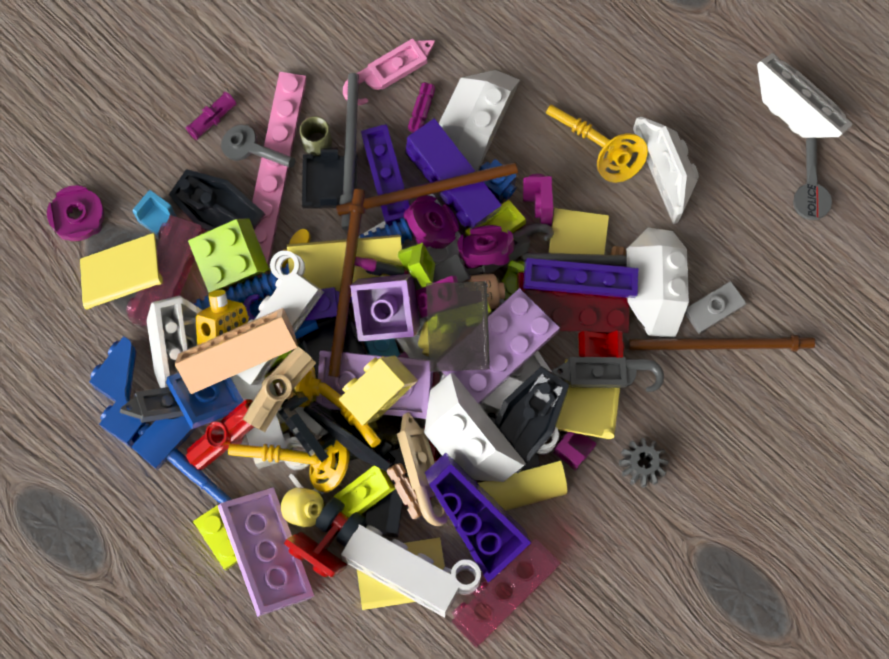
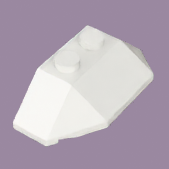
M773 53L758 63L763 103L769 107V110L774 115L783 119L793 132L801 135L803 138L840 137L851 128L852 122L846 118V115L838 105L798 70L779 60Z
M497 70L460 78L439 122V125L475 171L479 170L520 83L519 79Z
M644 117L636 118L633 131L647 145V164L672 223L676 224L679 222L698 181L697 168L694 164L690 163L687 156V145L684 140H680L676 131Z
M647 228L626 249L627 267L639 268L638 296L636 298H628V304L639 321L645 326L644 329L648 335L674 338L677 335L689 303L687 248L673 231Z
M181 296L152 302L147 317L154 373L160 388L168 387L166 384L168 376L179 373L175 366L178 354L197 346L196 315L202 309Z
M453 372L430 390L424 433L442 456L447 453L474 480L504 482L526 464Z

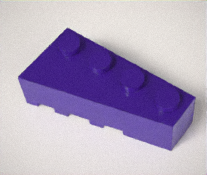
M435 118L408 136L405 154L430 183L476 172ZM484 182L439 192L443 201L456 212L460 223L464 227L468 226L470 229L479 227L499 213L502 206Z
M447 453L441 456L425 472L431 489L451 519L488 583L531 544L525 529Z

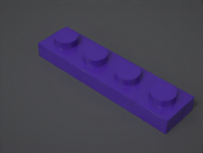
M387 124L362 130L361 135L377 194L381 195L405 189ZM408 200L381 206L385 224L390 226L393 225V221L397 223L401 221V218L404 217V212L409 208Z
M526 258L523 288L636 298L638 296L639 268Z

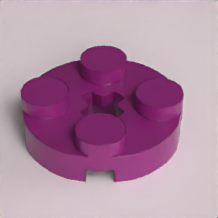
M75 185L61 189L47 207V219L50 226L64 240L82 241L98 234L102 229L105 215L103 204L99 197L86 187ZM73 208L83 211L78 219L69 217V214L73 213Z
M430 195L418 197L404 212V218L416 236V242L418 244L423 243L426 248L429 246L435 249L446 248L456 239L455 233L459 230L456 216L446 204L440 206L434 202L437 198Z
M496 225L473 228L470 230L471 235L466 238L462 235L458 239L459 256L464 260L465 266L468 268L489 264L504 265L509 262V256L515 248L512 232L509 230L508 234L502 232L501 226Z

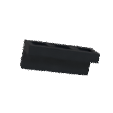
M399 446L398 450L391 449L389 453L396 459L392 466L401 463L407 472L401 447ZM396 488L367 510L365 528L367 525H370L383 533L382 536L398 538L403 501Z

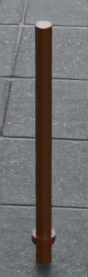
M516 162L365 198L363 207L367 210L519 173ZM352 202L336 205L338 215L350 214L348 207L352 205Z
M354 189L352 205L348 207V212L351 214L328 372L330 377H340L351 297L350 285L353 283L361 218L366 210L363 207L365 190Z
M791 335L784 338L629 339L628 346L629 350L790 349L791 351H798V349L815 348V338Z

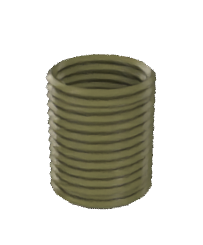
M311 116L302 122L300 136L303 148L307 154L321 156V148L332 147L330 128L324 118ZM313 133L325 134L318 141L307 139Z

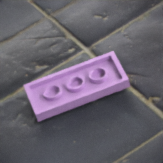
M519 288L479 324L472 333L467 335L438 361L437 367L446 377L453 372L476 402L481 404L557 334L560 327Z
M322 350L319 356L318 379H321L322 382L329 385L340 395H343L345 393L342 390L344 386L353 378L358 380L366 373L363 368L375 357L379 359L382 356L343 352L340 377L337 378L328 376L331 351ZM397 357L418 381L383 415L403 416V414L409 412L414 418L426 419L430 390L432 389L434 360ZM323 395L317 396L316 402L329 409L341 410Z
M274 487L218 505L257 617L311 599L314 596L302 561L292 556L288 552L289 547L284 545L286 539L292 535L287 521L282 516L281 505Z

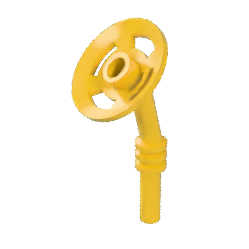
M552 104L548 107L547 115L572 128L571 132L575 133L577 131L578 136L582 134L583 139L587 137L602 147L597 159V169L605 180L613 183L626 181L636 175L643 167L648 149L645 141L640 136L625 133L610 140L593 129L592 124L587 125V121L582 122L581 118L576 119ZM623 139H631L636 143L632 144L629 141ZM606 151H608L607 158L603 159ZM638 152L636 160L628 167L627 163L630 161L632 153ZM608 167V168H610L611 170H616V171L619 170V173H610V172H607V171H606V168Z
M314 366L296 385L295 392L303 391L309 399L306 401V405L312 403L314 396L323 395L341 409V414L350 425H354L372 448L379 445L381 440L368 424L362 425L339 400L342 395L322 382L321 379H316ZM305 402L299 407H305Z
M337 440L334 447L331 445L324 449V451L327 450L326 453L329 457L323 462L319 460L316 454L310 457L307 452L283 449L281 445H277L275 448L272 444L269 447L268 444H264L263 447L229 444L228 455L262 458V461L268 459L269 462L275 459L277 463L280 460L310 464V481L313 487L321 492H329L335 489L344 478L349 464V450ZM339 451V461H338L337 468H336V470H335V469H334V468H335V465H336L335 453H337V452ZM329 478V480L325 483H318L319 479L324 480Z

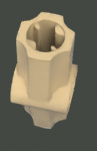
M298 346L293 349L273 373L263 380L261 389L242 420L266 432L284 400L287 399L292 389L316 362ZM275 379L280 380L284 388L283 392L278 396H274L269 388L270 383Z

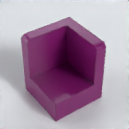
M568 432L556 446L553 453L576 471L595 448L596 443L587 435Z

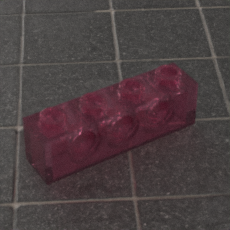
M535 538L529 546L496 575L497 577L489 584L486 581L481 583L473 592L476 597L468 605L463 601L451 613L455 617L451 624L476 649L561 563ZM520 564L529 565L532 569V576L521 578L516 572V567ZM500 584L508 585L512 591L511 597L508 599L499 598L496 595L495 588ZM481 604L488 606L491 616L486 620L478 619L474 614L476 606Z

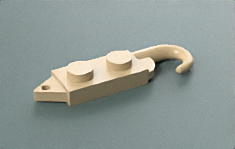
M408 412L403 414L401 431L397 433L412 490L416 492L421 512L427 522L434 526H442L447 522L449 516L443 507L442 516L437 517L430 501V497H433L435 494L425 475V472L435 463L429 441L424 433L425 428H420Z

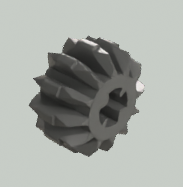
M641 438L638 446L632 440L629 443L630 450L623 448L621 451L625 459L619 460L618 465L627 467L621 473L623 477H627L630 474L633 476L630 480L631 485H634L640 479L641 487L645 488L648 480L651 484L656 485L658 483L657 476H665L666 472L661 467L667 466L668 460L660 459L665 454V449H660L657 452L654 450L657 446L656 441L647 446L646 439ZM640 457H642V461L645 458L649 461L647 469H645V465L642 468L638 465Z

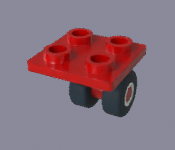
M335 497L325 505L320 516L316 519L315 526L323 532H328L319 544L302 532L287 538L284 542V545L289 547L288 552L299 560L306 559L314 565L312 568L316 573L323 577L330 576L332 578L345 570L348 564L328 551V547L336 535L337 542L346 547L359 525L364 527L366 523V518L357 512L353 513L350 517L343 514L342 510L345 504Z

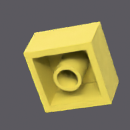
M395 355L389 357L382 356L379 359L375 357L363 368L366 372L358 380L353 378L344 386L342 390L345 393L339 400L362 425L378 420L418 380Z

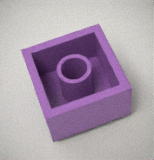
M411 274L361 278L350 285L358 342L414 337L421 329L415 283Z

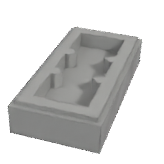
M730 281L687 307L685 315L698 334L743 308L746 302Z

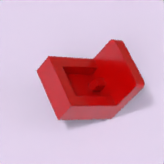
M616 330L609 334L592 331L578 333L579 357H623L624 342L622 331Z

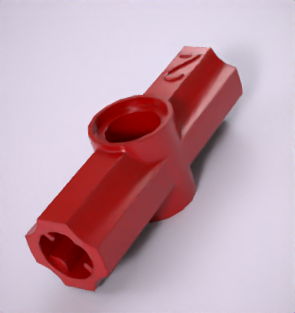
M251 399L244 400L220 422L210 423L205 434L187 449L186 457L189 463L198 470H204L228 450L229 444H241L244 436L254 428V426L242 420L253 401Z

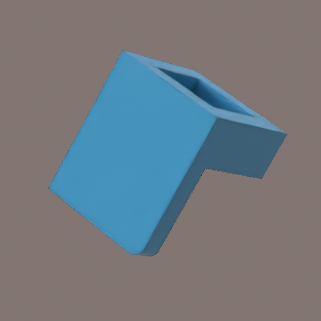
M151 190L146 193L132 210L137 221L158 237L176 218L172 206Z

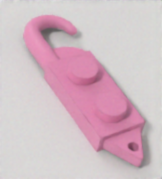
M413 38L358 72L359 84L365 81L368 86L376 90L387 88L427 64V57L434 46V40L414 41ZM348 80L345 81V84L343 86V95L346 100L348 92ZM367 98L358 99V105L368 102Z

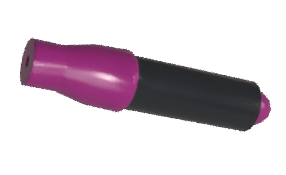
M356 256L355 266L365 269L369 274L381 276L382 274L391 276L409 274L405 267L377 261L372 258Z

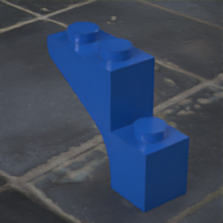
M123 336L120 341L114 342L108 351L109 356L104 363L98 364L94 368L89 383L97 391L115 402L113 406L110 405L104 410L100 418L102 421L99 425L132 449L131 446L141 437L138 432L147 422L141 423V420L120 413L121 407L130 401L136 360L135 347L129 339Z

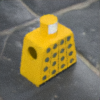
M224 290L210 292L208 294L210 307L196 315L197 345L247 324L249 316L246 307L242 303L228 300Z

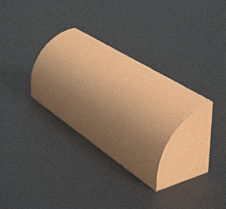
M281 308L179 353L175 366L188 390L193 394L297 348V340L284 308Z

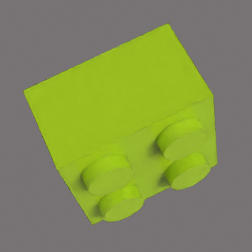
M249 218L235 219L188 240L209 293L215 290H226L229 286H235L239 282L242 283L247 279L270 271Z

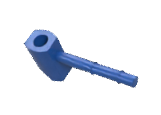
M185 416L175 419L156 420L152 425L147 423L140 429L138 434L141 437L131 447L157 471L168 460L218 503L233 500L213 483L211 478L209 479L202 470H198L194 465L190 464L187 457L178 450L196 429H191Z

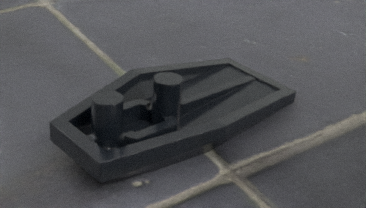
M188 169L185 170L168 194L197 227L206 231H211L235 219L248 218L255 230L266 215L228 180Z
M543 366L535 371L503 401L494 423L526 464L554 433L570 387L569 383ZM524 465L521 469H519L516 473H519V472L525 467V465Z
M316 401L304 407V412L359 459L385 471L395 462L396 459L389 453L394 446L390 441L384 439L381 444L372 448L354 425H350L342 415Z

